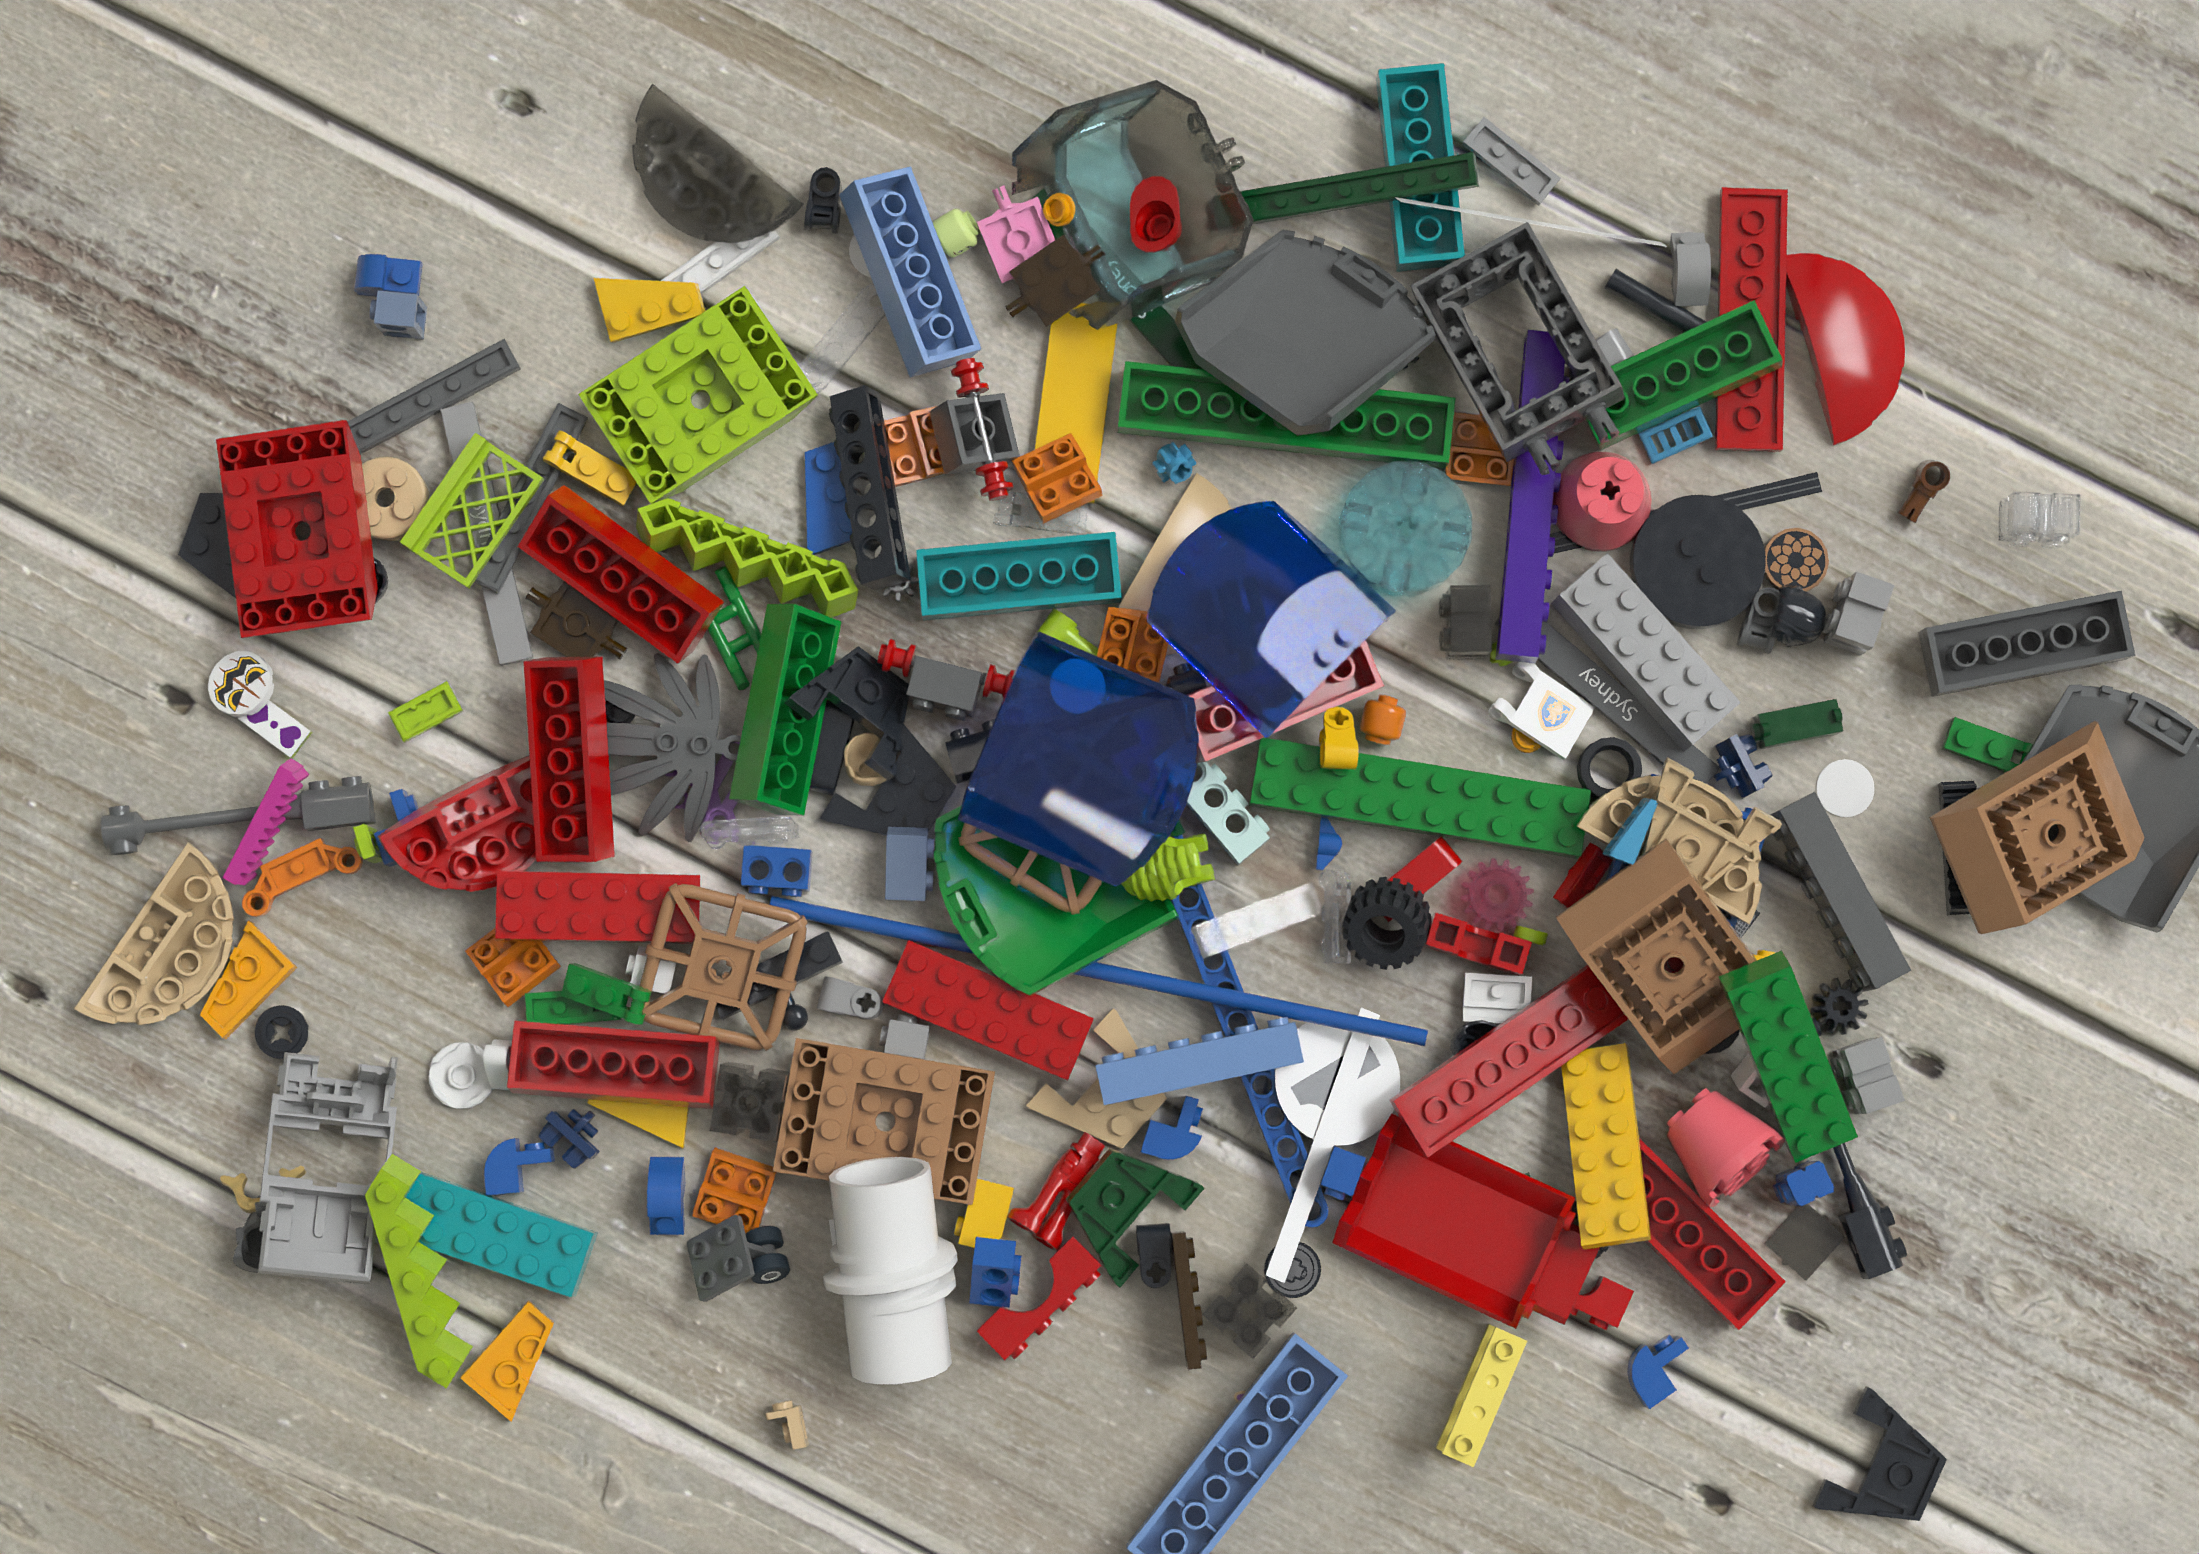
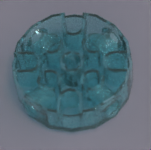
M1394 461L1369 471L1351 489L1339 517V546L1349 568L1366 586L1389 596H1418L1441 586L1458 570L1472 540V513L1462 490L1443 471L1422 462ZM1403 522L1408 523L1409 528L1413 529L1407 536L1401 535L1402 529L1397 528Z

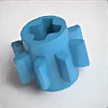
M1171 442V444H1166L1158 450L1157 460L1153 461L1152 464L1164 483L1171 479L1175 484H1178L1191 476L1192 466L1196 465V461L1191 456L1192 452L1186 444L1178 448L1174 442Z

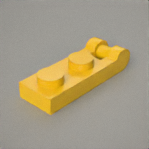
M558 430L554 437L556 442L551 451H546L543 461L615 503L624 506L637 483L629 470L577 441L571 435ZM567 449L576 453L571 463L562 458Z

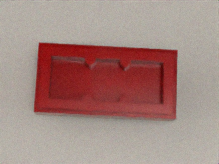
M1589 843L1581 857L1568 871L1567 877L1553 898L1565 909L1569 908L1594 890L1613 860L1603 855V851L1598 846Z

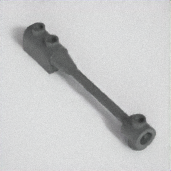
M361 776L342 778V786L329 787L328 780L309 782V790H302L301 793L296 794L298 796L297 799L289 804L292 807L291 811L283 816L286 820L303 819L304 829L308 831L376 823L371 785L369 782L362 783ZM128 805L109 807L110 815H103L101 817V834L105 848H110V855L131 854L138 852L137 845L142 843L147 833L251 821L259 806L152 820H143L137 811L130 812Z

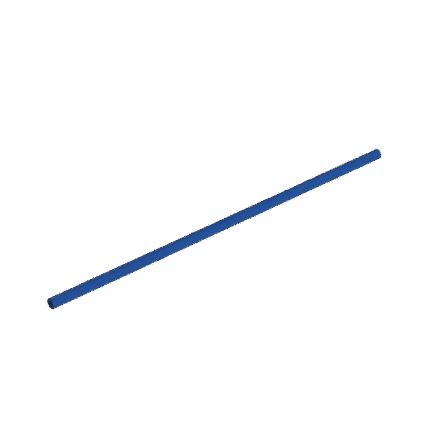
M772 896L769 905L789 909L798 913L799 916L804 915L806 920L974 954L961 935L957 933ZM1095 962L1073 974L1244 1010L1288 1017V1019L1425 1046L1428 1030L1099 962Z

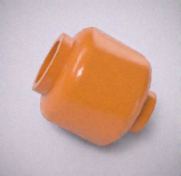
M1379 694L1378 700L1371 699L1365 703L1360 730L1366 734V740L1390 745L1391 740L1395 741L1401 737L1406 710L1397 705V698Z

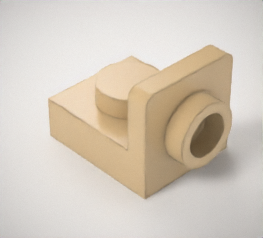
M792 1400L772 1404L773 1411L765 1413L766 1419L771 1420L786 1416L787 1422L782 1423L785 1442H791L793 1450L807 1447L809 1442L802 1406H793Z

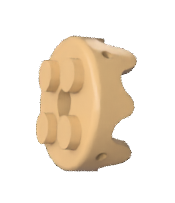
M378 457L366 461L362 464L371 539L401 540L428 502V487L420 473L403 460L393 457ZM385 489L392 490L395 495L394 502L388 507L379 506L377 503L378 494Z

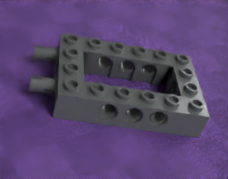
M1528 222L1410 285L1415 300L1425 311L1424 316L1429 325L1433 326L1438 341L1506 462L1525 452H1530L1541 475L1550 473L1545 460H1547L1552 471H1555L1560 466V463L1555 458L1546 441L1584 420L1590 421L1600 443L1609 442L1608 434L1604 428L1607 429L1612 439L1618 436L1619 430L1614 425L1606 409L1625 399L1622 385ZM1517 278L1575 378L1568 383L1565 381L1561 382L1559 388L1537 400L1535 397L1530 399L1529 404L1518 410L1514 407L1509 391L1504 390L1493 363H1489L1477 335H1473L1462 310L1465 306Z

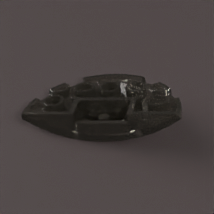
M652 84L640 104L635 119L638 127L636 143L632 145L635 170L639 172L645 187L643 191L658 214L669 224L689 236L704 241L726 242L727 244L741 243L754 240L756 237L778 229L804 205L783 184L722 134L656 85Z

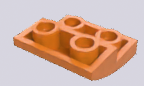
M937 406L912 411L905 416L884 420L895 487L944 474L929 412Z
M1454 411L1449 464L1445 469V479L1511 486L1514 459L1506 462L1481 415Z
M1072 433L1012 460L1016 473L1043 524L1103 496L1102 489L1089 469L1086 457Z
M1108 607L1095 663L1104 674L1126 679L1127 675L1160 682L1175 617L1141 610Z
M495 928L465 950L477 969L487 979L507 1007H510L523 997L525 993H528L561 967L543 941L495 940Z
M714 1148L692 1216L719 1224L733 1215H739L742 1217L745 1234L752 1229L760 1227L777 1172L773 1171V1166Z

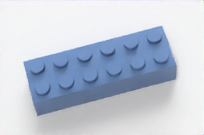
M911 166L854 180L839 196L909 377L954 366L959 360L972 358L981 350V346Z
M1288 1017L1267 1021L1268 1028L1256 1030L1255 1024L1234 1028L1235 1035L1223 1037L1222 1031L1201 1035L1202 1042L1190 1044L1189 1038L1168 1042L1169 1049L1157 1051L1156 1045L1136 1049V1056L1125 1059L1123 1052L1103 1056V1063L1095 1065L1103 1103L1108 1105L1303 1063L1304 1058L1296 1022L1289 1023Z

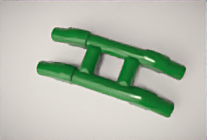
M723 566L714 573L731 604L718 611L707 631L738 690H745L749 687L750 683L735 653L753 645L756 653H758L761 632L739 589L736 587L726 566ZM738 616L746 633L728 642L720 624Z

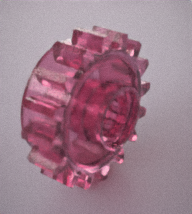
M1492 858L1490 859L1489 867H1486L1483 862L1478 863L1479 873L1469 870L1467 875L1471 882L1461 883V887L1468 890V892L1460 897V901L1469 903V906L1463 912L1464 914L1471 912L1475 914L1472 920L1474 925L1481 920L1484 921V930H1489L1492 924H1496L1498 932H1501L1504 929L1505 922L1511 928L1515 927L1516 921L1514 918L1517 916L1524 920L1527 915L1523 908H1530L1533 905L1532 902L1527 900V895L1534 893V889L1526 888L1525 885L1530 880V877H1521L1519 875L1521 866H1517L1514 869L1509 868L1510 863L1508 859H1505L1502 865H1498L1496 859ZM1492 886H1499L1504 890L1505 900L1503 903L1495 904L1489 899L1488 892Z

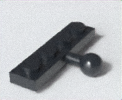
M828 931L804 943L794 979L797 981V984L843 963ZM789 950L758 964L756 971L777 977L782 976ZM753 982L747 1003L750 1007L776 995L778 988ZM790 993L782 1023L787 1029L797 1031L807 1024L808 1013L803 1006L795 1003ZM721 1003L716 1004V1009L722 1020L741 1012L740 1008Z

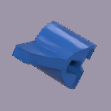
M1321 817L1316 870L1323 871L1333 858L1339 854L1342 847V839L1336 833L1328 818Z

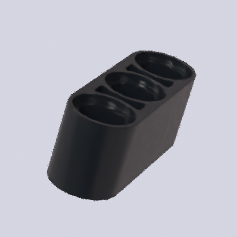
M828 699L826 701L809 790L833 796L844 761V750L849 743L855 719Z

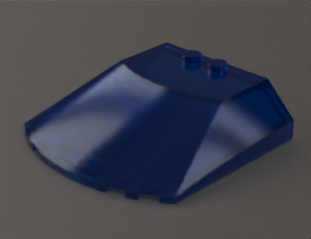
M1265 501L1242 505L1213 517L1198 527L1177 547L1165 563L1158 581L1154 585L1150 608L1147 612V622L1265 738H1269L1317 687L1384 622H1387L1395 614L1396 610L1339 556L1275 501Z
M1036 632L1016 667L970 777L958 821L1105 883L1118 886L1139 868L1145 866L1162 843H1165L1186 806L1196 773L1197 743H1199L1194 698L1042 632Z

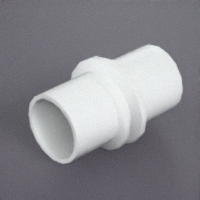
M884 1157L855 1162L834 1170L829 1175L836 1244L830 1249V1257L835 1263H839V1267L827 1272L823 1276L826 1291L842 1295L852 1377L861 1382L871 1384H902L920 1381L944 1372L952 1364L945 1297L956 1287L954 1269L952 1268L958 1259L953 1243L938 1236L929 1163L917 1158Z

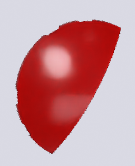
M1821 254L1787 255L1786 287L1795 318L1800 321L1817 379L1815 386L1834 446L1859 435L1870 427L1872 422L1887 409L1899 387L1898 384L1905 363L1903 330L1890 299L1881 287H1878L1874 281L1866 276V273L1843 260L1822 256Z
M530 756L518 759L467 782L409 814L377 836L382 846L400 868L408 871L420 879L421 882L444 890L455 889L469 892L486 890L496 887L497 871H525L536 861Z

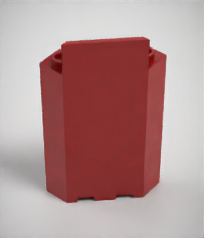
M1392 1113L1379 1133L1372 1157L1359 1177L1352 1200L1339 1220L1332 1241L1333 1244L1515 1329H1517L1523 1317L1529 1319L1533 1311L1565 1325L1600 1247L1583 1249L1581 1246L1579 1226L1573 1224L1576 1213L1571 1211L1576 1199L1575 1197L1453 1141L1428 1158L1423 1157L1400 1117Z

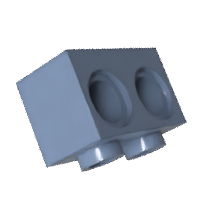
M377 290V299L372 300L370 304V319L374 320V324L383 335L424 340L427 306L418 294Z

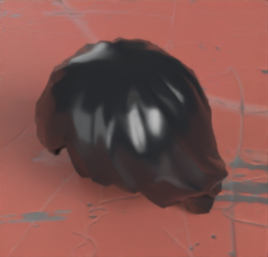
M1799 584L1796 586H1781L1779 588L1780 605L1777 607L1779 613L1776 615L1777 620L1772 628L1771 637L1777 638V642L1784 643L1787 647L1812 643L1820 637L1825 625L1826 610L1822 602L1814 595L1804 591Z

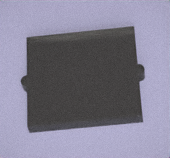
M1809 1204L1797 1206L1764 1244L1782 1259V1265H1788L1802 1279L1807 1281L1845 1237L1828 1222L1827 1216H1821Z

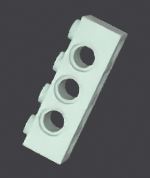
M1184 736L1154 760L1156 769L1237 865L1241 864L1270 839L1266 834L1270 830L1268 825L1258 814L1255 817L1250 815L1245 809L1248 802L1237 789L1233 792L1229 790L1224 784L1227 777L1215 763L1211 767L1207 762L1195 764ZM1193 764L1201 769L1202 777L1198 781L1190 782L1184 778L1183 769L1187 765ZM1210 790L1219 791L1223 796V803L1215 808L1208 806L1204 800L1206 792ZM1232 815L1241 817L1244 821V829L1239 833L1230 832L1226 827V819Z

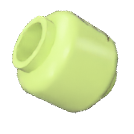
M956 208L933 221L943 251L951 258L974 247L978 242L977 235L980 234V229L969 211L963 212Z

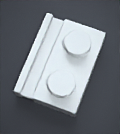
M1464 973L1462 1022L1484 1020L1494 1024L1503 1023L1531 1003L1532 977Z

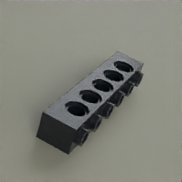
M863 385L829 396L831 403L829 417L836 433L834 447L837 455L840 457L842 469L840 470L839 477L842 486L845 488L847 498L845 512L850 519L852 528L850 542L857 558L855 566L856 576L861 585L875 591L911 581L879 392ZM860 421L858 429L854 432L855 424ZM865 452L863 461L859 463L861 454ZM870 483V489L864 495V490L866 486ZM873 515H876L874 523L870 526V519ZM881 546L880 554L875 558L876 549Z

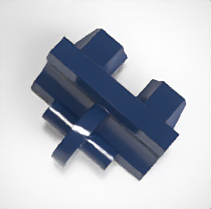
M1736 734L1715 745L1720 755V758L1716 759L1722 772L1714 775L1716 782L1726 778L1730 788L1736 787L1742 799L1764 788V783L1773 776L1768 765L1764 762L1756 766L1753 765L1748 754L1757 750V744L1751 734L1740 737Z
M573 1109L568 1114V1117L576 1124L573 1127L559 1113L551 1111L545 1118L548 1122L544 1125L538 1137L551 1148L563 1136L572 1142V1146L562 1155V1158L573 1169L579 1167L588 1158L594 1159L600 1151L581 1132L584 1131L591 1138L598 1133V1130L590 1124L595 1114L589 1111L582 1116Z

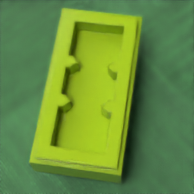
M446 681L393 709L388 714L402 741L406 743L464 711L449 682Z
M366 824L353 827L356 835L354 843L359 856L374 864L383 861L374 835L375 832H378L377 829Z

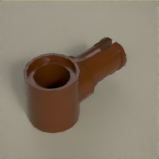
M1935 460L1921 462L1916 469L1915 480L1911 485L1913 489L1897 513L1916 523L1930 498L1934 499L1938 491L1948 485L1950 481L1948 467L1944 463ZM1936 466L1940 471V478L1936 483L1929 484L1925 479L1926 471L1930 467Z

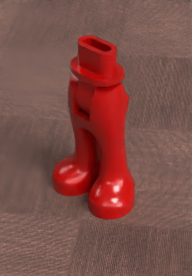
M1086 1132L1083 1133L1077 1143L1072 1142L1070 1145L1072 1149H1068L1056 1162L1036 1199L1027 1208H1013L1007 1215L1008 1220L1021 1229L1032 1233L1031 1236L1054 1251H1058L1062 1244V1231L1072 1212L1066 1198L1099 1161L1098 1157L1105 1148V1145ZM1062 1191V1195L1059 1202L1057 1203L1056 1207L1051 1212V1214L1048 1216L1045 1223H1043V1220L1046 1217L1051 1205L1055 1201L1057 1195Z

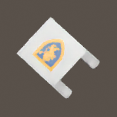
M1518 662L1512 670L1513 675L1532 683L1520 705L1515 710L1508 701L1499 698L1491 705L1488 713L1492 718L1511 725L1554 755L1565 760L1595 707L1540 671L1534 663Z

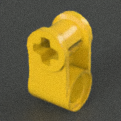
M1343 707L1329 708L1324 713V728L1319 734L1321 768L1355 770L1357 767L1359 749L1355 736L1354 718L1352 713Z

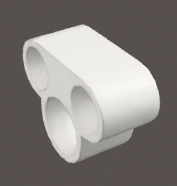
M494 1039L491 1045L487 1044L485 1046L483 1063L491 1089L509 1090L507 1082L512 1040Z

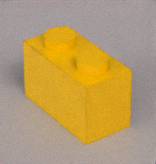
M977 1178L973 1205L968 1204L965 1217L958 1216L954 1235L960 1237L958 1244L975 1248L976 1237L1002 1239L1014 1187Z

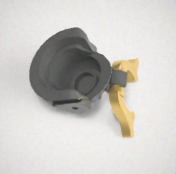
M303 1166L290 1171L281 1168L279 1174L283 1177L301 1178L306 1174V1170ZM240 1173L235 1178L223 1175L220 1177L222 1184L232 1189L240 1208L246 1213H251L244 1226L236 1228V1242L238 1246L234 1250L233 1262L242 1270L258 1273L263 1232H259L262 1211H265L266 1206L259 1205L260 1196L257 1198L245 1196L244 1188L248 1179L244 1173Z

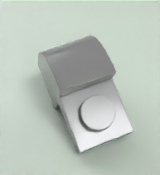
M1671 233L1670 247L1674 264L1671 286L1675 306L1708 305L1711 283L1710 246L1709 243L1705 242L1704 233Z

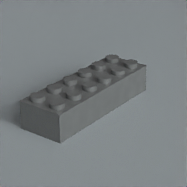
M2122 590L1926 627L1918 632L1931 697L2113 663L2136 656Z
M1816 792L1770 814L1782 823L1780 829L1773 836L1777 841L1782 839L1787 849L1784 852L1785 858L1793 870L1798 869L1803 878V881L1800 882L1801 888L1809 900L1813 898L1819 908L1816 911L1818 920L1824 929L1829 928L1835 938L1832 941V945L1841 959L1846 958L1851 968L1848 970V975L1856 988L1861 987L1863 992L1875 990L1912 971Z

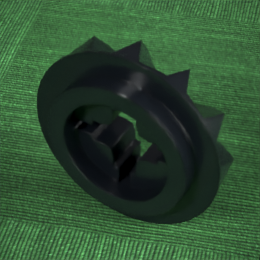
M284 1005L274 1006L266 1010L259 1017L255 1026V1039L259 1048L266 1055L276 1059H283L285 1052L298 1054L302 1051L309 1040V1025L303 1014L293 1007ZM273 1021L280 1026L293 1023L287 1032L292 1042L280 1038L272 1043L275 1039L274 1036L278 1033Z

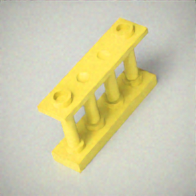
M1490 1324L1487 1325L1435 1447L1442 1451V1454L1471 1467L1475 1466L1526 1346V1340Z

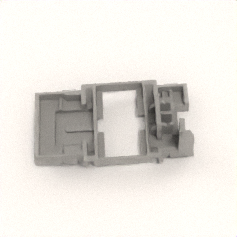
M284 1053L283 1064L279 1066L277 1086L280 1087L279 1094L273 1093L271 1099L272 1104L262 1174L261 1196L259 1199V1205L266 1207L265 1211H262L259 1232H263L258 1273L370 1284L374 1246L378 1244L377 1234L365 1197L370 1186L337 1182L336 1188L315 1186L311 1179L268 1175L273 1126L319 1131L320 1124L343 1126L342 1134L388 1139L387 1161L392 1154L397 1107L390 1106V1101L394 1099L398 1057H391L387 1067L359 1064L357 1080L350 1081L317 1077L319 1056Z

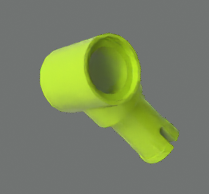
M1053 608L1034 636L1056 652L1060 650L1066 652L1067 650L1076 657L1087 658L1093 662L1096 661L1098 648L1078 634L1080 632L1076 629L1078 625L1072 619Z

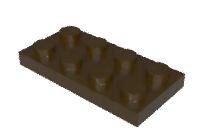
M1185 1231L1171 1232L1186 1367L1188 1370L1202 1368L1201 1361L1207 1360L1205 1339H1198L1197 1327L1203 1326V1318L1200 1304L1194 1305L1193 1293L1199 1292L1197 1272L1190 1271L1189 1259L1195 1258L1193 1238H1186Z

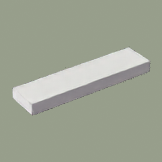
M759 210L661 281L698 283L700 293L703 294L776 242L780 237Z

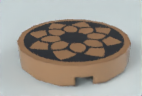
M1801 528L1785 529L1774 535L1764 547L1766 556L1764 575L1778 590L1783 585L1796 586L1799 584L1804 591L1808 592L1818 586L1827 573L1829 565L1828 551L1822 540L1809 530Z

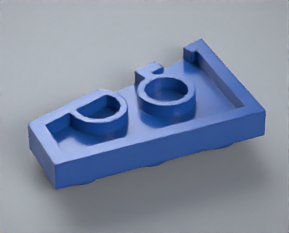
M834 442L805 452L807 549L813 551V555L850 543V534L852 533L851 522L845 512L846 492L839 477L840 470H842L840 457L835 451Z

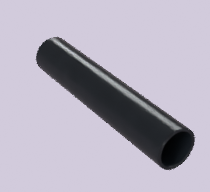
M1615 269L1604 289L1681 334L1707 322L1685 308L1675 306L1673 301L1618 269Z

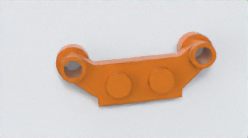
M319 838L261 865L262 874L254 890H250L244 895L242 907L251 916H264L270 911L272 903L277 896L335 869L345 874H354L362 867L363 858L359 856L355 848H338L326 845L324 840ZM354 856V865L348 867L346 864L347 858ZM262 898L263 907L257 910L255 903L258 899Z

